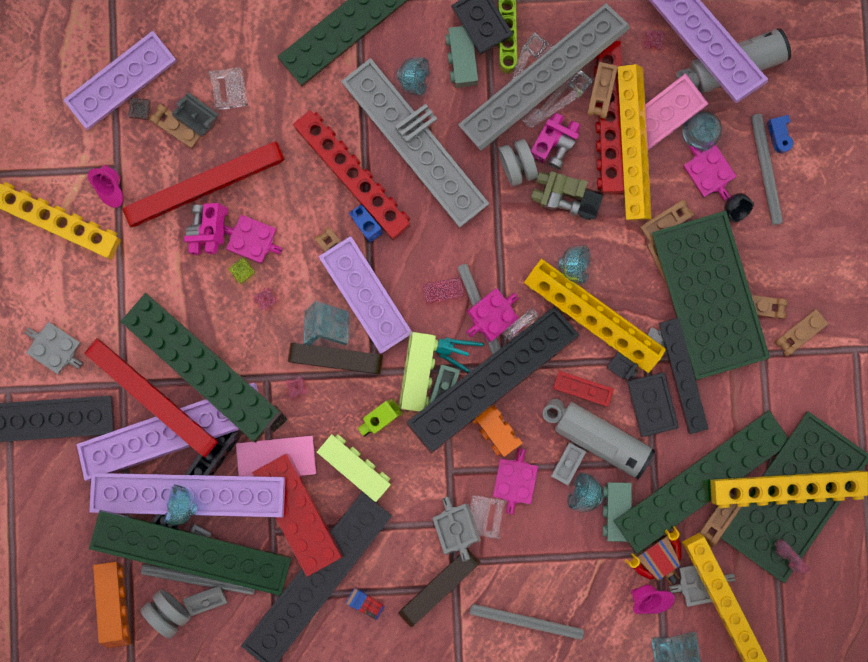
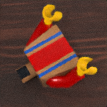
M673 526L674 531L672 533H669L666 529L665 533L667 536H662L636 555L632 553V561L625 559V562L638 575L647 579L655 578L660 580L665 577L670 585L676 583L680 578L674 570L680 566L679 561L682 558L678 530L675 526Z

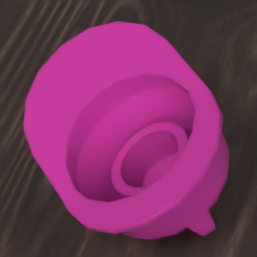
M107 165L102 166L100 169H91L87 175L88 181L100 199L106 205L113 208L122 205L123 194L119 188V174Z
M644 585L631 591L634 602L633 611L636 614L661 613L669 609L675 601L673 593L658 591L652 585Z

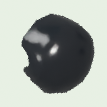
M737 193L727 199L724 211L727 212L728 218L736 223L749 215L754 203L747 195Z

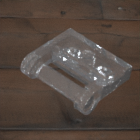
M242 67L208 72L213 88L214 110L248 105ZM219 78H224L228 100L222 102Z
M533 307L530 308L523 316L506 328L501 335L505 340H512L521 333L520 329L531 325L539 317V314Z
M472 495L470 510L479 536L500 539L501 533L499 531L506 500ZM490 504H494L496 508L492 531H486Z

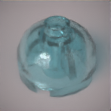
M410 57L403 62L400 69L397 70V80H399L404 91L414 95L425 94L428 84L424 83L426 76L429 77L430 74L428 60L425 57Z
M699 111L685 122L682 130L686 142L690 146L697 147V150H708L718 142L722 135L721 121L711 112Z
M576 245L569 247L564 252L563 258H559L558 267L562 269L563 275L568 280L579 284L587 282L589 274L585 272L587 271V266L590 268V250L587 248L588 246Z
M580 473L572 486H576L573 495L571 493L568 495V507L582 513L590 512L598 505H601L603 501L602 486L595 477L586 473Z
M173 484L167 503L168 512L165 513L164 523L181 525L187 522L191 515L196 514L198 504L194 503L192 491L184 486Z

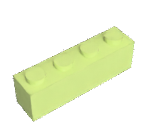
M410 331L398 406L401 409L420 412L428 406L429 397L426 396L427 389H430L432 384V378L429 376L430 370L434 369L435 359L432 357L433 351L437 350L438 345L435 335Z
M331 434L317 453L372 500L377 502L391 485L388 482L391 478L384 472L379 474L375 471L374 468L376 466L368 459L366 461L362 460L359 457L361 453L353 446L349 449L345 445L346 440L339 434L336 436Z

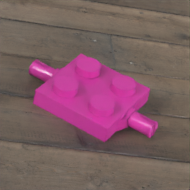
M696 143L690 145L689 148L695 156L683 167L702 197L704 198L717 191L723 198V201L731 197L724 187L737 176L718 147L715 145L709 150L701 152Z
M243 215L240 216L234 228L223 225L224 233L230 235V241L226 248L227 251L259 264L263 263L265 256L270 251L281 255L283 248L273 244V238L277 231L276 228Z
M497 288L493 289L466 311L474 326L466 331V334H469L468 336L471 338L479 331L488 342L493 341L519 319L511 306L519 299L517 294L513 293L506 299Z
M518 448L516 460L500 459L493 497L508 501L506 509L508 514L510 512V514L514 515L516 503H532L538 466L530 465L524 461L526 451L522 449L521 454V449Z

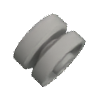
M524 138L514 142V151L509 145L498 148L503 169L512 187L522 184V174L528 181L538 178L534 157Z
M159 589L153 596L154 603L148 601L140 611L156 631L164 637L171 639L178 632L177 625L184 626L191 617L176 598L167 591Z

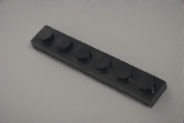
M679 318L660 322L661 334L688 433L693 434L707 430L709 428Z

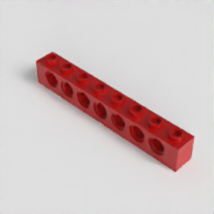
M614 41L594 58L597 59V66H594V77L596 76L598 63H603V59L611 60L612 65L622 66L621 41ZM618 68L611 94L613 102L609 103L607 114L613 116L614 120L608 122L598 115V122L595 123V131L599 133V140H596V152H599L600 159H597L596 162L597 171H600V178H597V189H601V193L604 195L625 193ZM600 102L595 104V107L602 108L603 103ZM612 133L614 140H607L605 134ZM611 151L614 153L615 158L608 159L605 153ZM607 170H612V171H614V172H615V177H614V178H609V177H607L606 171H607Z
M309 110L293 124L294 128L394 241L410 227L408 221L411 219L404 211L400 212L396 208L398 204L392 197H386L384 194L385 189L380 183L375 184L372 181V174L367 169L363 170L359 166L361 162L354 154L351 156L346 151L348 147L342 140L337 141L334 137L336 133L331 127L328 126L326 128L323 125V118L317 112L313 113ZM314 128L321 129V133L317 136L312 135L311 131ZM327 142L334 144L330 150L324 149L323 146ZM344 156L346 161L343 164L336 163L337 157ZM351 170L358 171V176L350 178L348 173ZM364 184L371 186L370 191L367 193L360 190ZM377 198L383 200V204L380 207L373 205V201ZM387 213H394L396 218L393 221H387L385 219Z

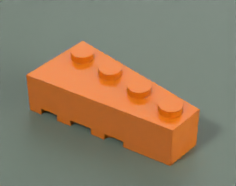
M494 405L472 421L474 425L478 423L482 428L479 432L484 439H490L493 443L491 448L497 456L501 454L502 457H505L523 443L520 438L515 436L511 426L504 421L502 414Z
M118 562L93 565L99 644L107 648L131 645L128 610L125 599L126 588L123 584V578L125 577L124 568Z

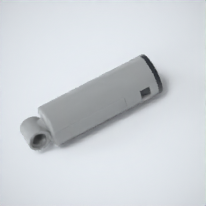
M781 28L738 43L761 71L791 59V47L786 34ZM699 59L693 60L690 63V68L676 73L677 79L686 73L701 93L721 87Z
M551 399L543 410V417L547 422L557 423L555 427L556 433L637 480L642 476L655 453L654 448L574 402H570L567 408H565L562 401ZM550 408L556 409L558 413H552L550 411Z

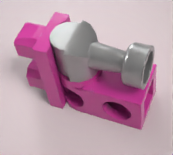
M555 113L551 119H548L531 149V153L535 160L544 164L552 147H557L555 157H550L548 165L561 170L564 165L562 159L573 148L579 136L580 124L571 121L568 128L561 125L564 117Z
M220 203L191 205V213L194 215L193 223L186 228V236H184V242L189 244V253L201 255L202 246H205V253L217 254L218 245L224 244L223 225L224 216L228 215V208Z

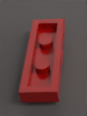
M560 370L553 386L554 390L605 407L609 406L614 388Z

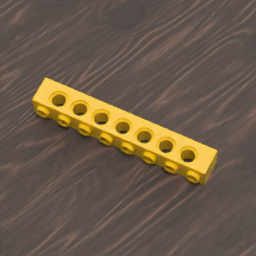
M637 64L619 66L618 82L626 220H650L652 217L643 67Z
M4 182L3 185L0 184V210L112 260L121 242V239L116 237L118 233L109 229L105 232L99 229L100 225L92 221L89 224L82 221L83 217L74 213L70 216L65 213V209L57 205L54 208L48 206V201L39 197L35 200L31 198L32 194L22 189L20 192L15 191V186ZM12 196H16V201L13 204H9V199ZM32 203L33 209L30 212H26L27 205ZM50 211L49 219L44 220L43 214ZM67 219L66 227L61 228L60 222ZM80 227H84V228H85L84 234L81 235V236H78V235H77V230H78ZM97 235H101V236H102L101 242L98 243V244H95V243H94V238H95Z
M542 258L524 282L547 301L557 306L562 312L576 320L577 323L590 330L623 356L638 364V367L647 373L653 369L666 351V348Z
M868 471L710 480L711 500L713 504L718 505V508H729L730 504H737L738 507H747L749 503L755 502L758 506L769 505L768 502L776 501V504H788V500H795V503H807V499H814V502H826V498H833V501H844L845 497H852L853 500H862L864 496H868ZM849 481L851 488L846 491L845 484ZM830 482L832 489L827 492L826 485ZM811 483L813 490L811 493H808L806 488ZM792 484L794 491L789 495L787 488ZM773 485L775 488V492L773 495L770 496L768 494V489L770 486ZM751 487H754L756 493L754 496L750 497L749 489ZM732 488H735L737 492L734 498L729 496Z
M697 533L682 541L742 661L768 662L705 537Z

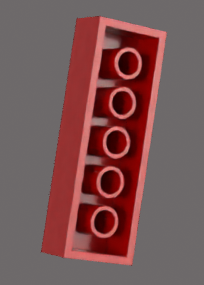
M284 454L252 472L254 477H285L284 517L275 518L306 577L343 558L336 541L289 454Z

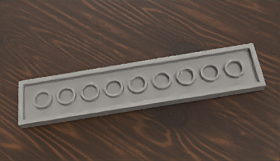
M605 3L458 125L479 150H483L630 29L629 24Z
M371 58L341 81L343 86L459 228L489 205V202L428 128L424 129L410 141L406 142L395 126L414 113V111ZM417 116L401 129H405L407 126L416 121L419 117ZM420 122L418 125H416L414 128L408 131L406 135L408 136L417 128L422 126L424 123Z

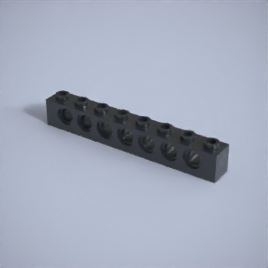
M237 430L215 438L218 441L216 446L207 457L199 454L185 475L214 476L243 432ZM157 514L152 523L177 528L186 515Z

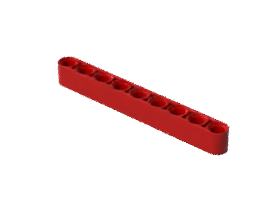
M272 142L134 202L122 210L129 226L135 227L280 164L285 158L278 142Z
M96 338L84 354L200 455L207 457L216 446L218 441L101 340Z

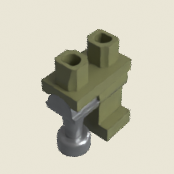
M552 171L550 174L539 172L536 183L545 185L544 192L534 189L531 200L539 203V207L550 210L557 208L569 210L570 215L577 216L581 202L575 200L572 203L563 200V195L581 201L588 181L574 179Z

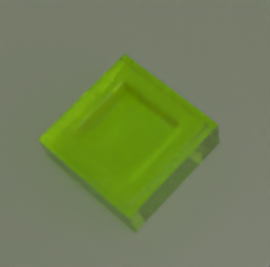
M244 257L228 268L239 284H242L255 274V271Z

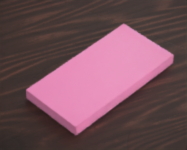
M686 73L645 104L648 150L709 105Z
M313 436L257 441L256 443H236L239 476L254 477L253 471L284 454L290 455L301 476L317 474Z

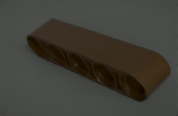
M290 343L288 362L372 374H381L383 355L299 343Z
M468 548L470 560L462 562L461 555L459 554L398 612L400 617L410 627H413L480 564V561Z

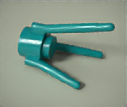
M447 337L446 339L440 338L437 350L435 351L440 354L439 357L470 373L468 368L447 355L451 356L452 352L469 356L468 352L454 348V344L484 346V343L455 340Z

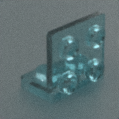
M315 301L304 314L303 344L311 346L321 337L347 345L349 343V312Z
M696 632L673 637L651 638L655 662H701Z

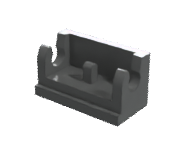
M189 92L176 104L178 108L172 113V116L201 137L214 127L219 115Z

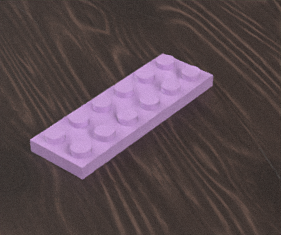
M152 31L63 101L88 131L175 64L177 60L154 31Z
M351 236L318 256L380 354L410 335L411 329Z

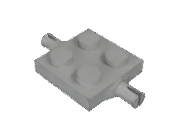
M50 322L39 333L30 327L27 329L29 332L25 331V335L33 339V343L26 353L59 375L64 367L69 364L78 370L83 365L82 362L74 358L81 343Z
M445 497L442 499L445 510L432 519L444 554L448 555L459 551L462 562L470 560L467 548L481 540L469 504L453 507L450 497Z
M694 565L679 567L680 584L669 585V589H672L669 592H682L687 607L712 602ZM734 573L724 575L727 582H735V578H732L735 577Z

